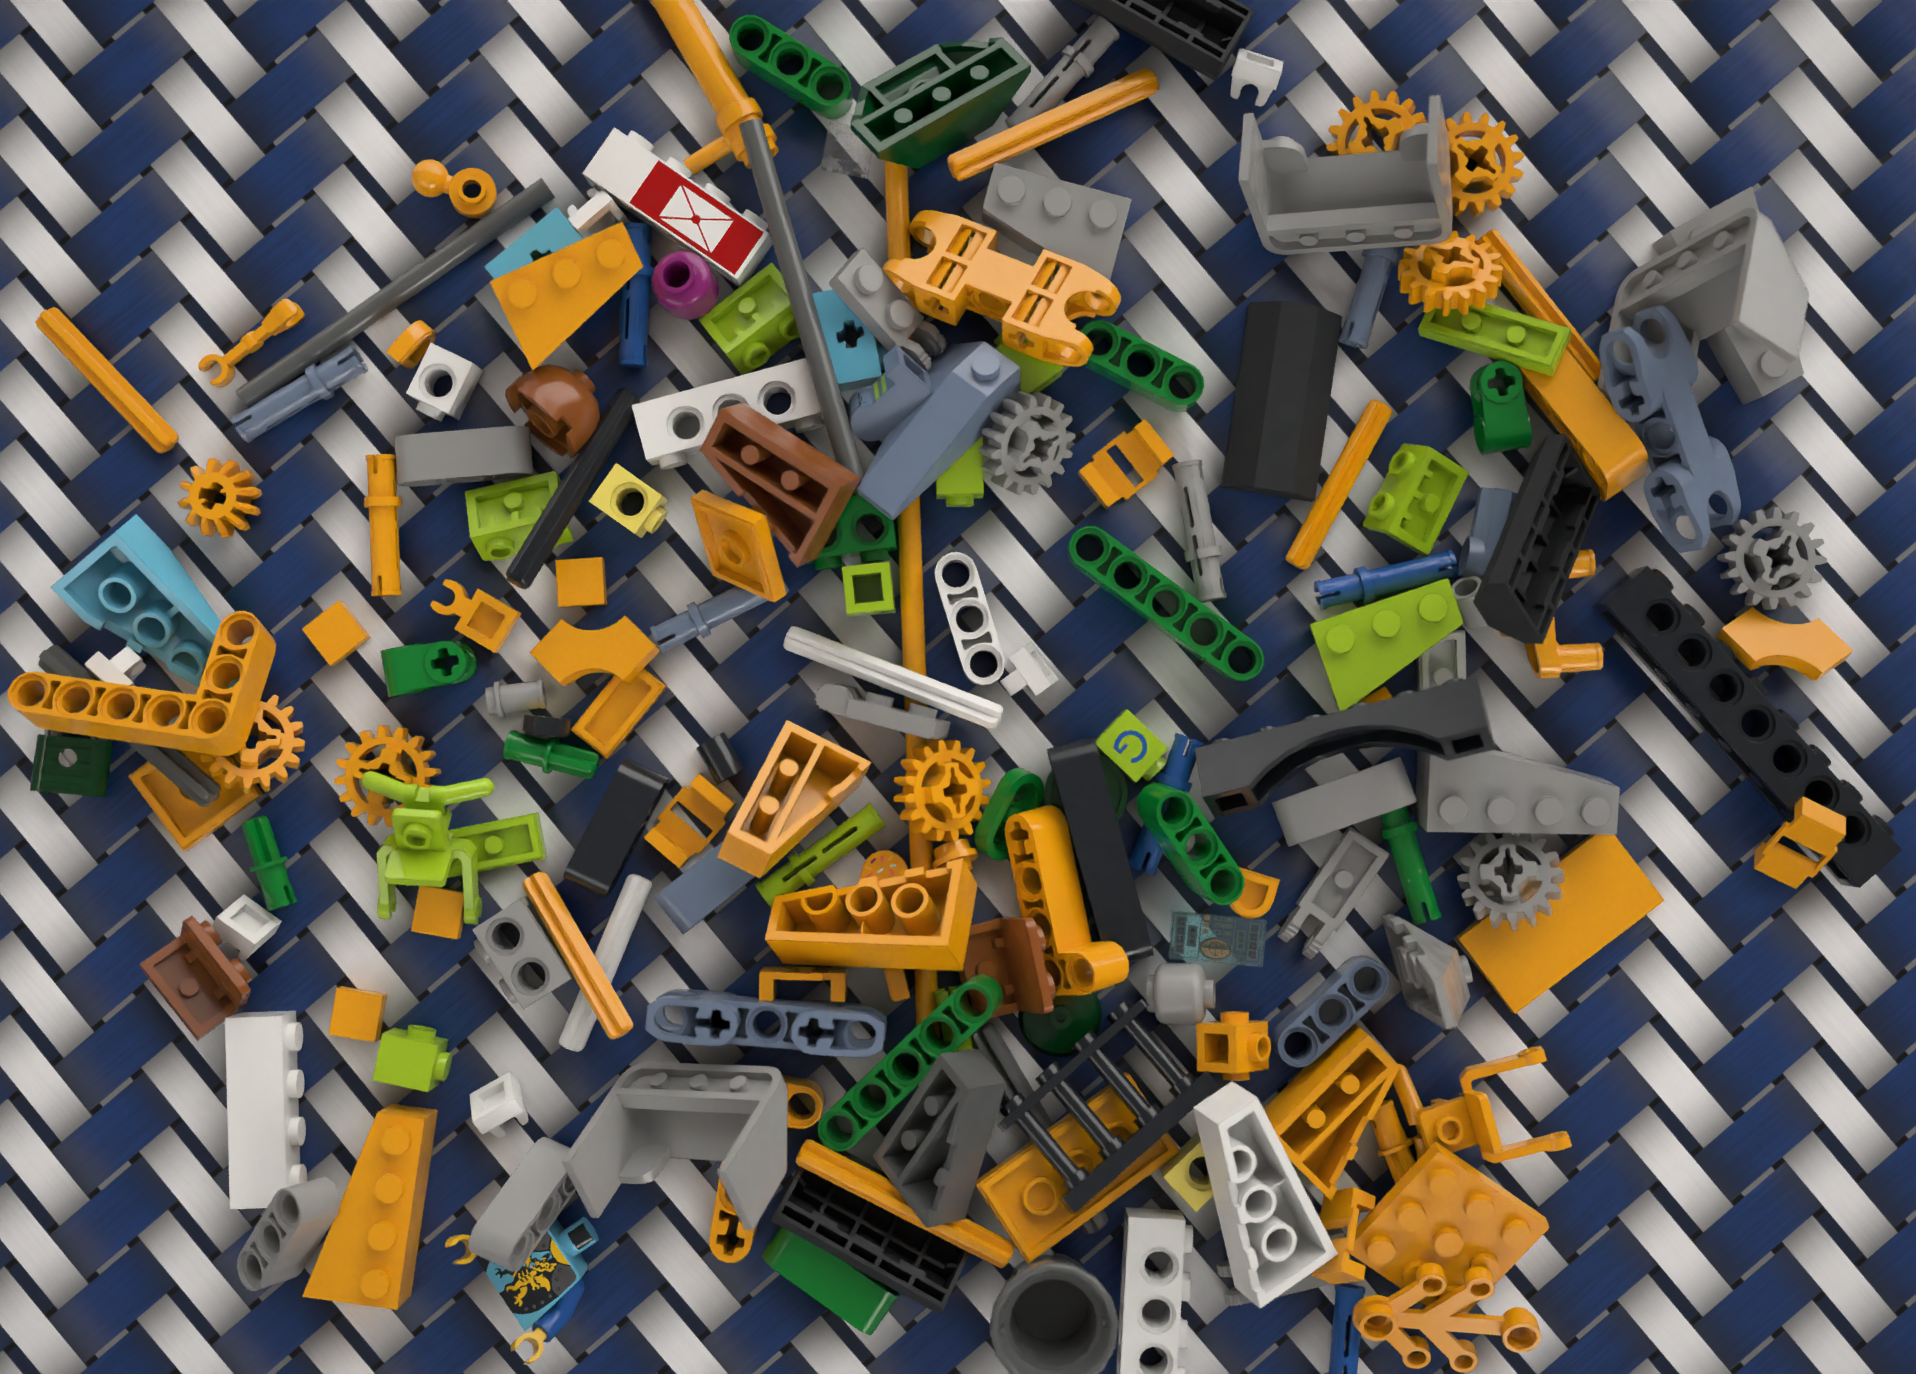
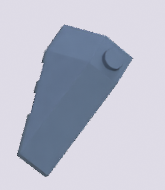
M985 341L951 344L932 361V366L927 373L930 374L933 394L886 435L858 486V494L892 521L983 436L981 434L983 428L993 427L994 422L989 414L992 411L999 414L1004 411L1003 399L1008 398L1017 402L1018 392L1021 391L1020 367Z

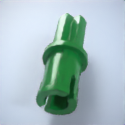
M512 730L505 741L504 759H512L542 767L543 773L550 774L554 770L585 779H593L599 767V755L597 753L561 744L559 738L556 737L546 740Z
M258 816L246 820L242 824V829L254 862V866L249 868L251 872L255 871L267 911L297 902L284 863L288 860L287 856H280L269 819L266 816Z

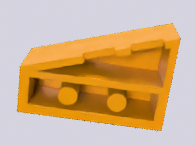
M1356 1024L1351 1026L1313 1063L1306 1066L1264 1108L1289 1160L1330 1201H1332L1338 1189L1336 1183L1348 1159L1352 1161L1359 1148L1356 1144L1368 1120L1373 1121L1400 1068Z

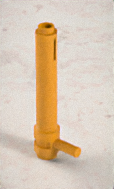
M651 0L717 115L715 123L722 133L720 137L685 158L683 161L686 167L694 176L732 152L736 160L739 162L743 161L746 168L751 169L739 125L751 119L762 120L764 113L756 99L747 95L693 0ZM763 123L772 157H775L779 151L775 143L777 136L771 125Z

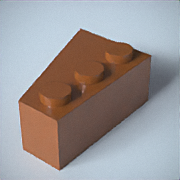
M745 403L721 408L700 448L702 454L737 496H743L756 512L766 515L769 530L776 535L790 552L788 557L797 567L819 557L861 479L858 475Z

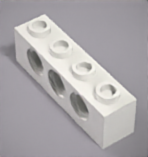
M806 358L631 405L646 460L652 466L659 464L661 470L687 464V456L701 453L700 448L720 409L740 403H745L785 430L795 427L796 433H803L822 427V420L824 418ZM775 393H785L791 397L790 408L783 414L775 415L767 411V401ZM686 417H695L700 421V430L691 439H681L677 435L678 424Z
M1125 1207L1116 1374H1185V1368L1178 1367L1179 1349H1187L1188 1322L1187 1320L1180 1319L1181 1301L1189 1302L1191 1279L1190 1272H1183L1184 1254L1192 1253L1193 1226L1185 1225L1186 1220L1181 1210ZM1156 1251L1165 1252L1170 1256L1167 1266L1160 1271H1152L1145 1267L1146 1258ZM1153 1299L1164 1301L1167 1304L1164 1314L1158 1318L1146 1317L1142 1310L1148 1301ZM1150 1347H1157L1164 1351V1357L1158 1364L1146 1365L1140 1361L1143 1351Z

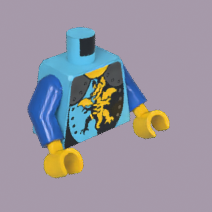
M582 1217L566 1229L562 1227L556 1218L527 1261L515 1272H511L471 1253L468 1245L469 1235L451 1236L445 1243V1247H451L457 1242L462 1241L466 1246V1253L461 1259H456L452 1263L457 1265L467 1264L476 1258L523 1330L526 1331L532 1326V1333L522 1334L511 1344V1352L522 1341H528L533 1346V1355L524 1362V1365L531 1364L541 1356L544 1348L543 1342H550L572 1319L583 1295L585 1287L582 1276L587 1271L588 1265L580 1253L599 1239L596 1230L585 1217Z

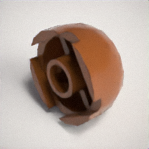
M551 364L539 366L519 376L505 392V397L514 414L522 408L528 416L529 420L524 426L530 428V433L544 446L562 457L569 451L570 458H574L595 432L600 419L599 405L593 395V392L596 390L595 385L580 370L571 372L564 367Z

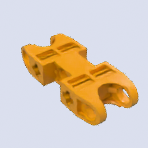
M933 210L918 212L909 225L910 234L918 243L927 248L926 252L929 254L917 259L904 258L903 261L890 259L882 268L883 272L906 296L917 311L954 326L958 324L966 309L1002 323V345L1041 361L1070 367L1084 365L1093 352V345L1089 338L1076 330V324L1072 323L1071 320L1084 316L1094 318L1096 314L1111 316L1116 312L1121 302V295L1115 285L1106 277L1082 263L1043 249L1035 265H1028L998 253L996 230L957 215Z

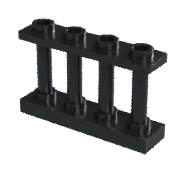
M1143 998L1134 1006L1126 999L1106 1017L1112 1025L1102 1034L1097 1036L1093 1030L1089 1031L1071 1047L1072 1051L1076 1054L1071 1061L1063 1068L1055 1061L1035 1078L1041 1086L1027 1099L1020 1091L999 1110L1005 1117L997 1124L999 1129L1004 1132L1012 1124L1016 1123L1065 1181L1062 1186L1067 1192L1058 1200L1070 1214H1075L1193 1110L1194 1106L1202 1102L1219 1086L1207 1071L1199 1074L1196 1078L1191 1072L1187 1074L1183 1072L1136 1017L1149 1006ZM1121 1029L1170 1084L1171 1088L1168 1091L1174 1097L1161 1109L1155 1103L1150 1105L1101 1048ZM1086 1060L1136 1117L1133 1122L1138 1129L1125 1141L1119 1134L1115 1137L1066 1080V1077ZM1050 1091H1052L1101 1149L1098 1154L1103 1160L1090 1172L1084 1166L1078 1168L1030 1111Z

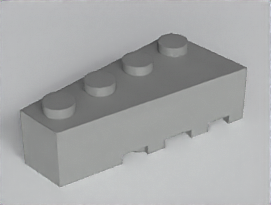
M1753 187L1747 188L1669 231L1652 244L1658 256L1745 208L1752 207L1759 211ZM1733 325L1705 338L1742 405L1759 399L1804 374L1799 356L1797 360L1790 363Z
M1490 750L1450 761L1418 751L1415 795L1417 802H1415L1414 821L1426 832L1617 835L1620 788L1601 777L1545 762L1534 761L1504 751Z

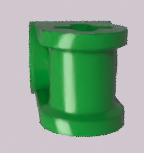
M1497 361L1478 368L1473 373L1469 386L1474 414V436L1478 451L1484 455L1528 448L1532 441L1530 417L1526 409L1523 378L1520 370L1508 361ZM1492 378L1502 379L1504 386L1498 390L1495 388L1489 389L1488 380Z
M440 641L380 651L388 697L429 691L434 687L462 683L469 680L475 674L478 667V657L475 650L464 642ZM451 656L458 657V665H454L452 668H445L444 660L451 658Z

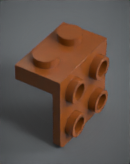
M190 916L183 921L181 935L140 963L139 968L198 1041L225 1022L226 1017L236 1014L246 1006L251 992L248 983L252 981V978L237 958L229 961L218 948L222 944V940L212 925L206 920L199 924L193 916Z
M998 917L971 924L963 971H959L961 985L972 976L979 974L991 976L998 981L1002 988L1003 1000L999 1009L989 1019L1018 1011L1036 1014H1046L1053 1011L1052 1000L1055 999L1056 989L1053 978L1046 971L1042 953L1045 952L1046 942L1041 927L1035 923L1032 917ZM968 990L967 997L971 1006L978 1010H986L987 999L985 995L979 990Z

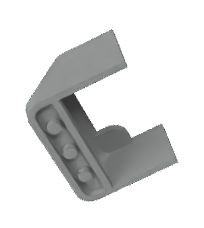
M1440 95L1430 96L1428 123L1416 124L1403 132L1400 136V150L1307 158L1304 148L1292 138L1277 136L1270 140H1262L1254 114H1244L1239 183L1263 247L1275 254L1294 255L1430 245L1447 240L1452 234L1453 213L1449 136Z
M1749 207L1633 270L1624 279L1617 291L1609 331L1628 326L1632 328L1636 313L1647 308L1664 305L1677 318L1692 347L1696 362L1698 361L1697 353L1700 341L1733 325L1791 363L1797 360L1799 356L1805 314L1808 307V290L1771 220L1756 209ZM1648 319L1647 328L1653 342L1662 343L1666 336L1664 326L1658 320ZM1615 341L1613 349L1616 357L1622 362L1632 363L1633 357L1629 346L1625 342ZM1601 366L1597 387L1604 394V396L1609 401H1611L1605 386L1604 374Z
M643 1062L636 1064L619 1077L562 1160V1164L590 1217L599 1218L621 1183L646 1184L658 1177L670 1158L723 1161L717 1173L744 1229L753 1230L787 1171L788 1088L781 1072L771 1066Z

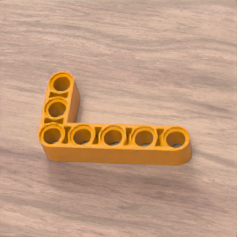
M236 611L226 616L218 627L196 695L42 672H26L19 675L10 685L8 700L14 709L41 729L229 756L242 749L248 740L275 656L276 643L273 636L252 613ZM253 635V637L251 638V640H249L247 643L241 645L242 642H243L247 637ZM239 678L238 682L233 687L227 689L228 685L233 680ZM41 697H43L42 700H41L38 704H36L37 701H38ZM86 703H88L87 707L84 708L82 711H80V709H81ZM134 709L133 712L127 718H124L126 713ZM180 715L177 721H175L172 725L168 726L169 722L174 717ZM225 721L223 727L219 731L212 733L214 728L219 723Z

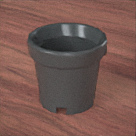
M1054 1253V1256H1040L1029 1264L1023 1261L1013 1269L994 1302L989 1328L996 1357L1010 1374H1098L1104 1369L1116 1347L1118 1319L1111 1296L1097 1278L1086 1271L1074 1259L1065 1254Z

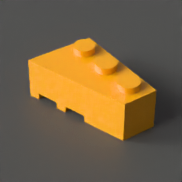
M620 222L490 281V284L532 370H534L633 277L643 265L623 222Z
M786 720L730 826L717 857L761 878L859 788L872 762Z

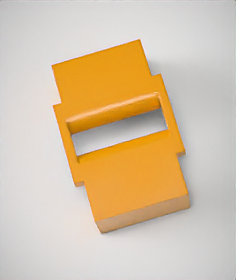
M1144 419L1130 433L1126 434L1123 431L1091 457L1093 462H1089L1080 469L1078 475L1107 510L1121 498L1126 501L1159 474L1156 471L1170 461L1174 454L1148 421ZM1115 444L1144 480L1136 487H1134L1107 453V450Z
M699 773L693 779L689 788L684 786L657 817L660 822L655 827H652L644 837L645 840L678 868H682L695 852L700 854L727 823L724 818L737 804L703 773ZM678 801L713 830L706 840L671 811Z
M1802 796L1795 804L1794 820L1791 823L1785 822L1767 843L1762 842L1756 848L1754 869L1797 889L1808 876L1813 878L1838 851L1837 844L1846 836V817ZM1782 836H1785L1823 856L1817 862L1778 843Z
M764 966L759 972V1001H773L777 996V979L831 980L830 1002H845L847 998L848 968Z
M1355 1187L1337 1190L1332 1201L1325 1195L1323 1196L1322 1209L1318 1216L1325 1230L1348 1226L1346 1237L1331 1240L1338 1255L1313 1271L1311 1276L1332 1285L1364 1280L1366 1266L1350 1260L1349 1255L1354 1249L1358 1215L1362 1212L1374 1210L1376 1196Z

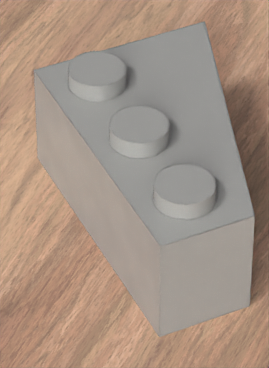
M994 163L982 208V222L1030 253L1033 252L1040 256L1043 249L1082 263L1110 280L1132 199Z

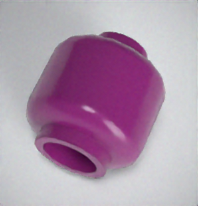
M688 251L673 252L662 258L654 268L651 279L653 292L662 306L676 318L685 320L701 318L710 312L716 304L719 294L718 279L705 260L697 254Z

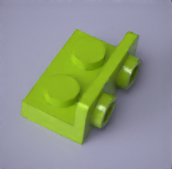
M772 262L712 308L710 312L698 319L741 375L748 374L755 368H759L766 363L769 357L791 340L800 336L782 274Z
M1402 444L1389 463V471L1378 493L1369 504L1368 514L1363 522V526L1371 531L1385 533L1414 552L1429 556L1469 471L1430 446Z
M557 471L465 491L470 538L482 560H505L518 553L561 483ZM569 524L554 548L560 544L573 541V534Z

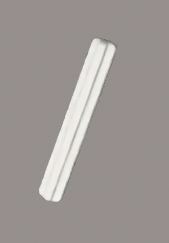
M637 874L627 876L594 955L610 983H612L652 887L650 880ZM581 989L559 1039L560 1045L576 1052L584 1049L597 1019Z

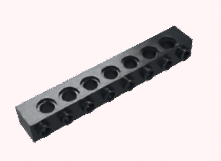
M1648 566L1633 569L1592 607L1784 822L1791 823L1794 820L1795 804L1802 796L1805 797L1806 787L1811 782L1817 786L1819 795L1816 803L1846 817L1850 825L1848 837L1837 844L1838 851L1824 866L1841 885L1857 888L1863 886L1902 851L1892 839L1895 835L1892 828L1879 816H1871L1861 805L1860 802L1863 800L1860 792L1844 779L1839 780L1828 768L1831 765L1830 759L1821 749L1813 744L1808 745L1797 733L1800 727L1794 718L1782 709L1776 710L1765 697L1768 695L1765 686L1753 675H1745L1734 663L1737 657L1733 650L1722 640H1714L1702 627L1705 621L1700 613L1689 604L1685 603L1682 605L1671 592L1674 589L1671 581L1655 568L1651 570ZM1651 606L1658 608L1663 617L1662 625L1657 631L1652 629L1646 620L1647 611ZM1683 641L1688 642L1694 651L1693 660L1688 666L1683 664L1678 657V648ZM1715 676L1719 677L1725 686L1724 695L1719 701L1713 698L1709 688L1711 680ZM1747 711L1752 713L1756 720V728L1750 736L1743 731L1741 726L1742 717ZM1779 747H1782L1787 754V764L1781 771L1773 763L1774 752ZM1809 849L1817 857L1818 860H1820V858L1823 856Z

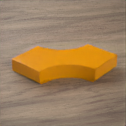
M1754 607L1724 626L1716 636L1717 639L1725 642L1733 650L1736 657L1749 670L1765 665L1785 666L1799 671L1812 681H1817L1844 662L1853 652L1819 618L1804 624H1786L1768 618Z
M624 616L615 624L600 630H581L561 619L529 653L561 685L566 687L581 676L597 672L613 674L629 684L660 652V649L628 617Z

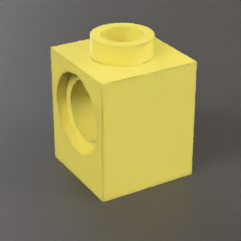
M617 463L589 500L590 503L640 538L647 531L653 534L660 527L668 513L664 509L668 502L664 496ZM631 492L642 493L644 497L642 510L633 516L625 515L622 511L624 497Z
M1199 1131L1179 1149V1154L1160 1168L1163 1178L1195 1212L1213 1197L1209 1175L1204 1178H1195L1189 1174V1167L1192 1161L1198 1157H1204Z

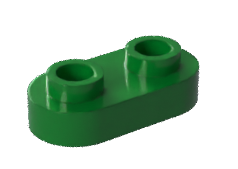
M1015 768L1008 771L1001 778L975 830V845L980 852L995 860L1009 858L1005 838L1006 821L1014 814L1040 807L1044 797V784L1039 776L1023 768Z

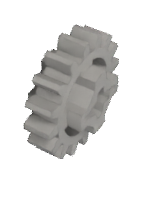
M1020 391L1017 395V402L1008 398L1002 400L1004 411L1001 414L994 411L989 414L994 425L992 428L982 429L981 434L988 437L989 440L988 444L979 448V453L989 457L982 468L984 471L993 474L991 481L994 484L1017 495H1021L1023 491L1034 495L1037 494L1038 483L1049 488L1052 486L1050 475L1053 472L1063 475L1065 472L1060 462L1062 458H1072L1073 453L1066 449V443L1075 439V433L1065 429L1073 419L1071 416L1062 413L1064 408L1062 403L1036 391L1032 395ZM1032 415H1040L1041 418L1036 419ZM1017 467L1023 471H1014V469Z
M1780 507L1767 509L1765 515L1761 510L1748 513L1749 522L1740 519L1732 524L1737 535L1729 534L1721 539L1725 545L1730 547L1729 552L1717 555V560L1727 562L1729 565V569L1720 574L1721 579L1733 578L1735 584L1729 591L1731 595L1746 592L1745 605L1747 606L1757 605L1762 599L1763 610L1776 609L1778 603L1783 608L1796 605L1795 596L1802 599L1812 595L1810 588L1806 584L1821 582L1823 577L1815 572L1814 569L1816 565L1827 563V558L1818 556L1815 553V549L1823 545L1824 540H1811L1809 537L1815 526L1812 522L1799 526L1797 525L1799 520L1798 512L1787 513L1782 518ZM1763 528L1773 529L1771 533L1766 535L1764 540L1752 538L1756 532ZM1768 551H1773L1771 558L1766 556ZM1772 560L1777 562L1776 567H1771ZM1780 578L1792 580L1782 589L1770 590L1772 585H1777Z
M1485 833L1487 844L1482 847L1472 842L1470 849L1474 858H1461L1460 860L1462 870L1466 873L1458 875L1457 878L1460 888L1465 889L1461 894L1465 905L1475 904L1473 912L1478 920L1489 914L1491 926L1495 929L1501 925L1503 920L1509 921L1512 931L1518 930L1519 920L1526 919L1532 927L1536 926L1535 914L1540 911L1548 916L1553 913L1548 900L1562 899L1561 888L1556 885L1565 882L1563 869L1556 868L1560 864L1558 853L1556 851L1547 853L1549 848L1544 837L1533 844L1530 833H1521L1519 838L1513 837L1512 833H1503V838L1496 839L1492 833ZM1519 854L1526 855L1534 861H1526ZM1510 866H1513L1516 875L1514 883H1512V892L1509 893L1506 882L1508 875H1510ZM1495 896L1503 902V905L1493 902L1487 897Z

